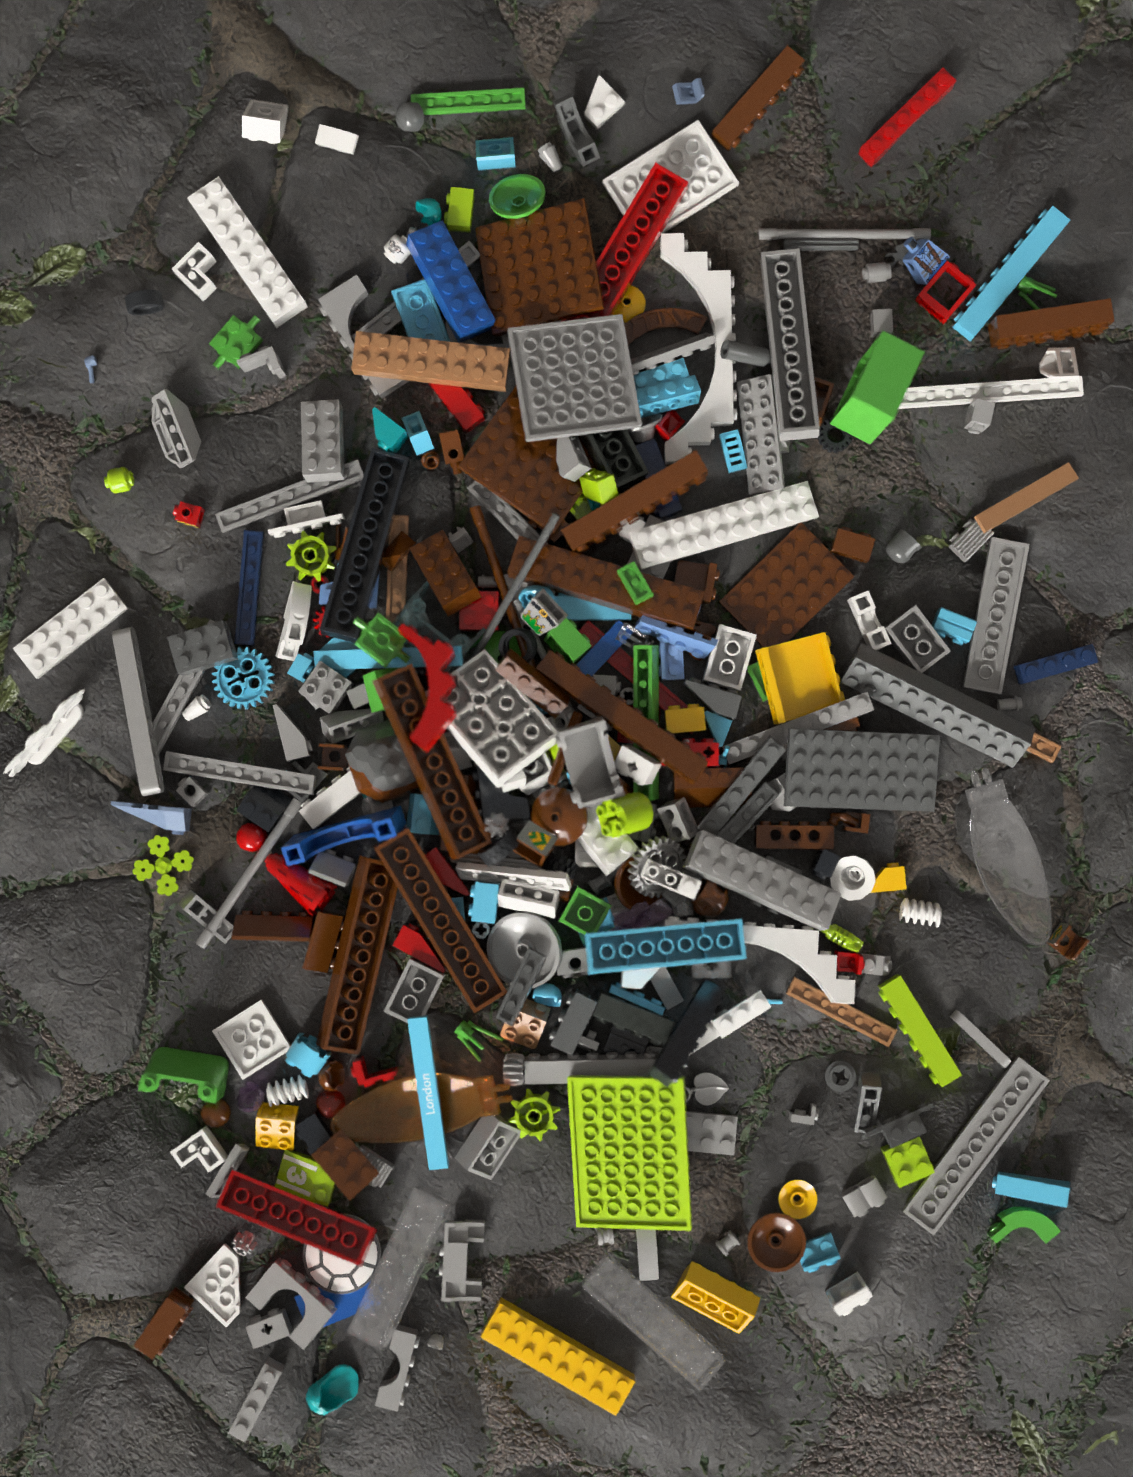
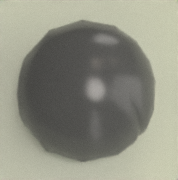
M404 102L397 107L395 117L398 127L407 132L419 131L424 122V113L420 104Z

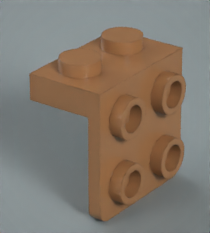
M526 999L514 1026L504 1023L500 1036L535 1049L551 1008Z

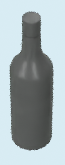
M725 340L722 343L720 350L722 359L761 367L771 363L770 352L767 348L731 340Z

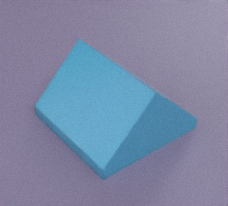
M513 137L475 140L478 170L516 167Z

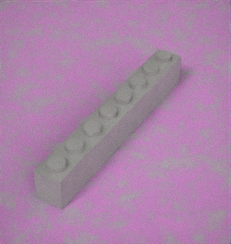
M629 1051L623 1055H617V1052H607L606 1055L589 1052L586 1055L573 1053L572 1056L569 1054L559 1055L558 1053L540 1056L538 1053H532L525 1056L524 1060L525 1084H567V1077L569 1075L650 1076L648 1072L659 1054H656L655 1051H646L644 1054Z

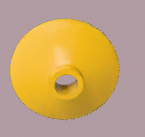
M630 285L613 315L622 314L623 321L626 323L631 318L644 313L646 302L643 293L638 288ZM625 299L630 300V304L625 305L623 301Z
M804 1180L789 1181L779 1192V1206L785 1214L794 1219L806 1218L816 1208V1191ZM795 1195H800V1200L795 1201L793 1198Z

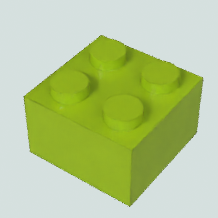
M920 1136L892 1149L889 1144L880 1147L895 1184L899 1188L935 1173Z

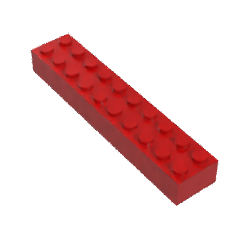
M655 162L596 261L604 309L561 320V322L611 316L614 314L686 193L689 183L687 180Z

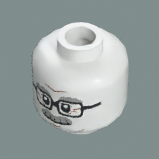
M393 235L384 245V255L394 264L403 263L411 254L406 245L407 238L404 235L401 237Z

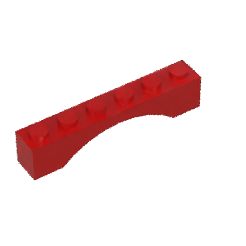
M943 67L862 145L858 155L870 167L874 166L922 115L952 90L957 80Z

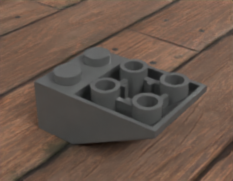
M694 678L684 681L683 686L711 713L730 720L736 718L742 696L738 695V691L727 689L726 691L719 690L720 686L711 683L707 684V686L702 685L701 680Z

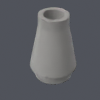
M551 142L538 149L539 157L552 169L553 173L563 167L555 145H552Z

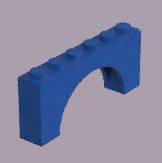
M400 805L295 834L281 849L287 866L305 862L310 857L326 849L346 842L376 837L378 841L396 837L407 823Z

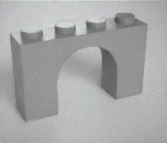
M279 1258L271 1265L245 1298L261 1310L277 1291L290 1289L297 1292L304 1300L305 1315L289 1337L304 1350L338 1309L332 1300L320 1294V1290L316 1286L310 1285L303 1274L293 1270L287 1260Z

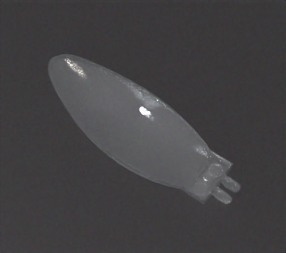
M986 767L982 769L985 784L981 785L978 773L973 771L971 772V778L975 787L966 789L965 793L971 808L970 837L972 852L981 881L994 905L1011 927L1030 944L1038 947L1044 946L1052 931L1051 905L1044 868L1034 840L1022 817L1008 799L1003 779L992 781L990 772Z

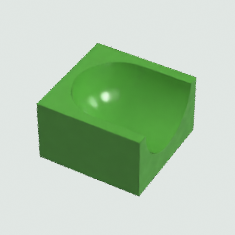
M882 331L859 360L830 424L871 444L895 418L924 355V351Z

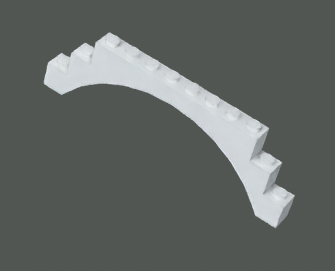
M684 233L661 234V259L685 277L696 290L704 304L716 342L715 362L711 384L700 408L686 426L665 442V465H671L690 454L692 447L688 446L710 445L711 440H714V428H711V426H732L734 420H737V409H733V401L737 400V391L733 390V382H736V371H733V364L736 361L722 359L720 355L722 343L725 340L735 341L736 339L735 333H732V326H735V314L731 312V307L735 306V296L731 295V288H734V276H731V270L708 271L711 270V258H707V252H684L688 251V240H684Z
M670 916L668 920L663 921V926L705 922H699L698 918H687V921H680V917ZM706 919V922L718 921L713 919ZM745 922V925H743L745 943L759 945L778 952L798 964L817 982L831 1003L854 1004L855 980H849L850 976H838V979H836L837 955H831L830 951H820V954H818L819 931H814L813 927L802 926L801 930L794 929L793 925H783V928H775V924H764V927L756 926V923ZM660 968L621 971L620 988L642 989Z

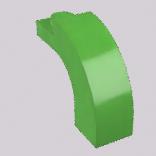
M1019 1206L1006 1209L997 1214L1001 1222L993 1224L987 1234L997 1243L1012 1230L1026 1227L1034 1230L1040 1239L1047 1243L1061 1231L1040 1211L1030 1207Z

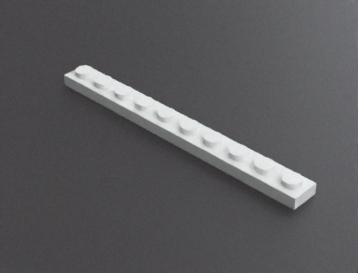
M1079 376V379L1043 378L911 387L907 389L899 409L971 404L976 398L991 402L1081 397L1084 395L1082 376Z

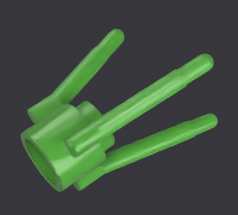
M1024 276L1017 287L1020 291L1018 295L1024 298L1034 310L1039 308L1026 295L1027 293L1031 295L1034 289L1054 298L1057 297V294L1053 293L1055 288L1027 276Z
M463 1020L454 1033L458 1035L457 1038L464 1043L479 1062L481 1058L467 1040L472 1041L481 1050L484 1049V1046L471 1036L474 1033L472 1028L500 1041L504 1040L501 1036L477 1026L471 1021L467 1023Z

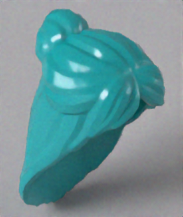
M341 1364L335 1366L325 1376L311 1384L306 1393V1401L310 1409L317 1414L326 1415L352 1400L358 1393L357 1371L350 1365Z

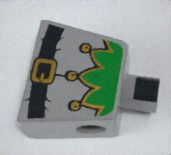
M542 589L522 612L521 618L525 621L522 626L530 632L533 630L540 636L557 627L568 615Z

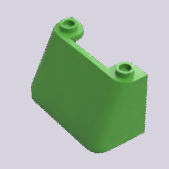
M160 1047L153 1052L141 1076L138 1091L153 1092L159 1087L161 1079L199 1084V1098L206 1102L216 1103L225 1095L229 1062L225 1057Z

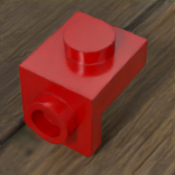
M835 951V955H837L836 971L862 974L865 966L863 955L855 952Z

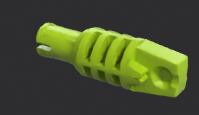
M830 924L827 930L820 931L826 935L825 937L828 940L855 953L860 951L864 943L854 934L837 924Z

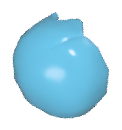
M545 983L534 989L532 998H534L536 1003L560 1007L562 994L555 985Z

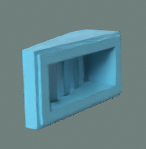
M738 429L720 434L719 439L728 472L732 473L746 469L747 464ZM735 437L734 441L726 443V439ZM737 445L735 449H727V447ZM739 452L740 456L729 457V455ZM741 460L740 464L731 466V462Z

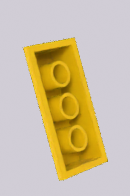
M693 1261L684 1270L671 1295V1298L738 1334L755 1317L760 1297L754 1295L753 1292L739 1287L736 1283L726 1280L719 1274L711 1272Z

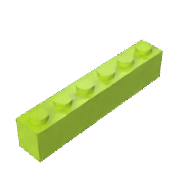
M896 974L878 985L880 989L878 994L884 1002L887 1001L889 1003V1012L894 1019L897 1017L901 1024L898 1026L904 1035L908 1034L910 1037L909 1044L914 1051L918 1050L921 1055L919 1060L924 1068H929L931 1072L929 1077L935 1085L938 1083V1085L944 1087L962 1076L901 975Z

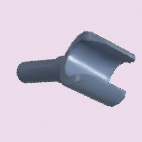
M91 355L86 357L84 362L89 371L90 383H95L93 366L98 365L96 357Z

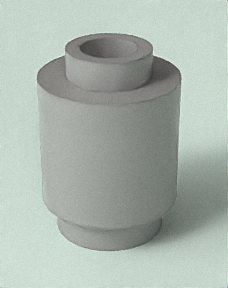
M890 263L866 264L865 268L862 269L863 280H866L867 283H875L891 279Z

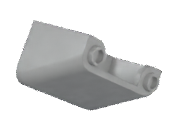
M602 717L593 718L558 731V736H555L558 748L562 747L573 792H570L573 804L577 803L579 808L625 796L614 764L608 734L605 732L607 730L606 723Z

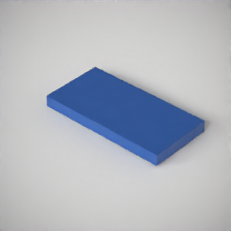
M372 1279L363 1288L348 1294L330 1293L317 1286L320 1294L332 1300L338 1309L324 1327L381 1304ZM298 1294L294 1298L301 1316L304 1318L305 1303Z

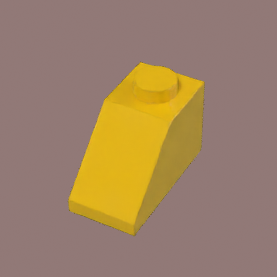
M898 862L887 863V867H882L875 875L876 882L870 893L906 890L904 866H899Z

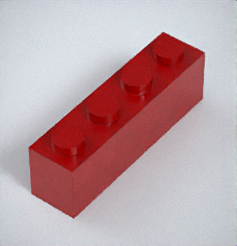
M428 383L466 433L485 420L483 415L485 411L479 404H474L471 400L474 397L468 389L464 390L459 386Z

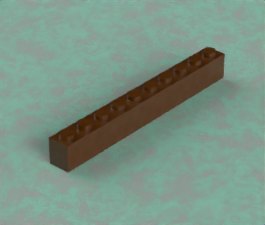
M550 650L536 667V670L573 700L597 717H602L611 727L694 785L707 767L708 762L704 755L691 751V747L687 743L677 741L674 738V734L670 731L660 729L656 721L651 718L649 720L642 716L643 713L636 707H633V709L629 707L625 699L620 696L615 697L611 694L612 691L605 685H598L594 677L589 674L584 675L580 672L581 669L577 665L567 663L564 660V656L560 653H553Z

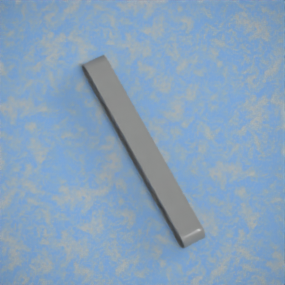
M133 627L115 630L112 632L139 788L143 796L164 792V783L137 635Z

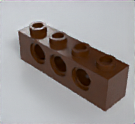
M760 821V825H755V848L834 849V826H829V822H817V825H810V822H798V825H790V821H779V825H771V821ZM774 829L780 833L777 840H772L770 837V832ZM795 829L798 831L799 837L793 841L790 839L789 833ZM811 830H816L818 833V838L814 841L809 839V832Z

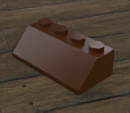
M744 768L705 769L694 785L673 771L674 800L685 797L689 808L711 807ZM752 792L748 795V797L743 801V803L740 806H743L745 804V802L751 797Z
M242 910L241 914L235 916L231 940L310 942L316 916L312 917L308 912H299V915H291L290 911H280V915H272V911H261L260 914H253L251 910Z

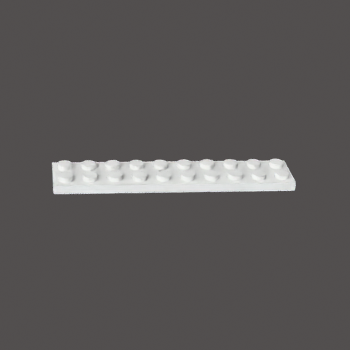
M808 481L783 489L773 490L634 530L628 534L639 568L642 570L793 526L801 522L817 519L819 515Z

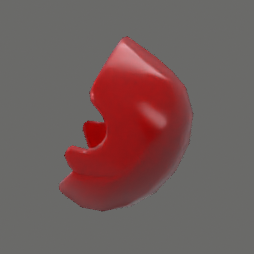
M255 823L242 825L236 834V841L239 847L249 852L259 851L268 838L266 830Z

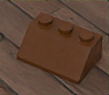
M327 910L318 912L302 969L328 973L330 969L334 968L336 960L334 955L339 947V937L343 929L345 915Z

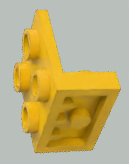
M260 1102L256 1115V1147L293 1151L295 1147V1123L299 1106L284 1104L276 1106L272 1103V1107H270L269 1103Z

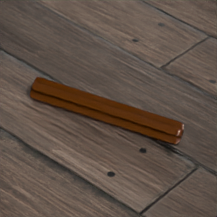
M573 712L567 728L580 724L583 718L582 714ZM559 747L547 779L549 784L555 786L558 784L566 763L562 747Z

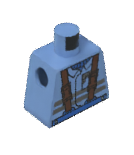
M910 237L904 242V246L908 250V253L903 257L904 264L917 284L927 285L950 256L928 239H919L916 242L913 237Z

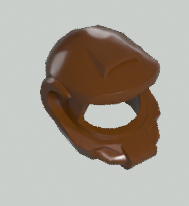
M703 878L695 899H690V902L697 914L707 918L718 917L723 913L728 903V889H722L716 883Z

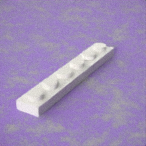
M458 862L456 866L458 875L462 880L501 884L502 879H508L544 888L570 891L571 887L568 873L562 871L552 872L543 869L533 870L524 867L513 868L493 865L488 867L486 864H474L471 862Z

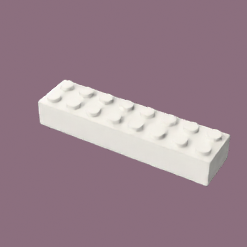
M219 176L187 197L276 328L308 307Z

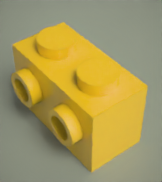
M699 704L687 705L688 708L680 709V705L668 706V710L664 711L666 730L672 734L705 731L704 707H699Z

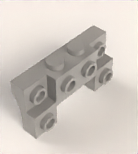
M485 1220L445 1221L444 1244L440 1245V1256H443V1263H440L439 1275L443 1276L442 1302L481 1301L482 1279L467 1278L468 1242H484Z

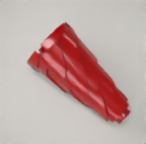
M270 853L264 861L267 870L279 880L282 886L312 917L318 914L315 910L317 908L323 910L335 894L333 890L337 889L335 884L308 873L309 870L301 865L287 866L282 854Z

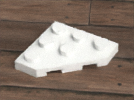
M226 1243L184 1287L225 1327L241 1312L239 1255Z

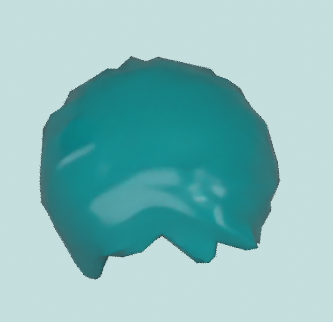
M425 198L416 201V211L423 214L422 223H427L430 226L441 221V207L435 199Z

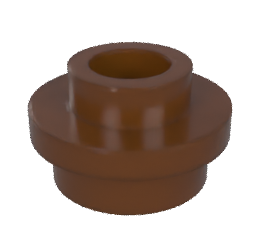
M435 451L425 452L421 457L422 465L427 469H435L440 463L439 454Z

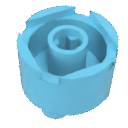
M299 1033L286 1052L287 1058L285 1061L289 1065L301 1069V1072L307 1077L317 1075L329 1059L331 1051L327 1052L316 1045V1037L309 1035L307 1038L303 1036L305 1033Z

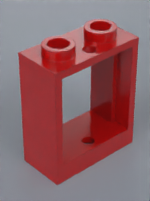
M946 261L919 293L915 301L942 324H945L975 288L976 284L974 279L967 274L964 275L955 263ZM945 271L967 289L949 311L927 293Z

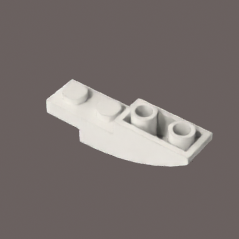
M292 582L283 617L285 622L276 653L277 658L294 661L300 645L303 644L311 602V585Z

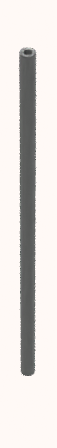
M553 513L470 659L482 652L560 518L558 514Z

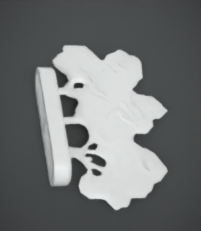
M85 689L79 690L58 705L49 723L43 725L37 732L29 736L25 743L26 747L10 761L5 768L4 774L11 771L9 777H13L24 768L27 761L31 764H41L46 760L82 718L84 709L79 702L83 698Z

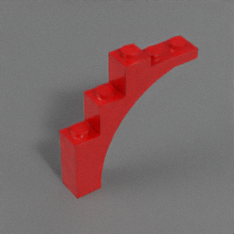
M402 623L398 628L400 635L416 646L427 667L429 677L428 701L423 717L410 738L428 753L457 717L455 707L448 701L444 703L456 687L455 678L447 671L443 673L456 656L453 651L454 648L446 641L442 643L438 640L434 644L428 637L424 636L422 638L418 635V630L413 626L409 625L407 627Z

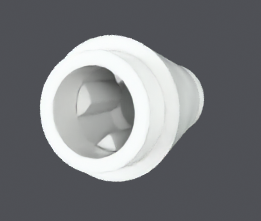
M204 695L196 696L182 712V715L186 720L190 721L208 712L211 703Z

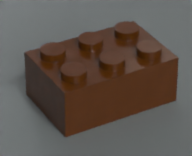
M341 1128L311 1154L313 1159L349 1200L380 1174Z
M175 1287L133 1347L152 1360L156 1355L160 1356L170 1343V1339L174 1337L181 1327V1323L185 1321L193 1310L191 1304L194 1300Z

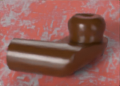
M833 812L828 820L833 826H837L838 822L841 821L854 828L858 823L857 818L845 812Z

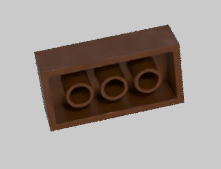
M443 530L409 548L447 616L481 598L479 591Z

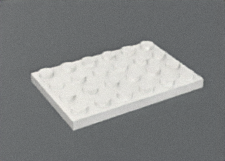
M699 120L602 180L604 187L623 216L655 162L689 182L688 189L661 234L739 186L738 180Z

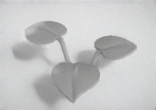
M648 1046L645 1052L655 1051L656 1054H659L662 1048ZM700 1073L694 1078V1088L689 1090L685 1087V1099L687 1102L695 1091V1098L702 1105H712L728 1091L729 1087L720 1077L712 1073Z

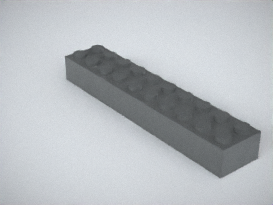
M862 643L846 666L840 681L861 693L868 692L869 697L1012 768L1030 747L1033 740L1034 728Z

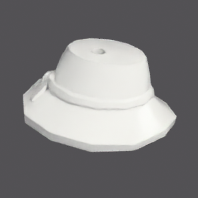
M854 855L843 857L839 860L830 881L833 890L842 893V898L852 901L862 899L868 895L875 885L876 878L874 869L868 861Z

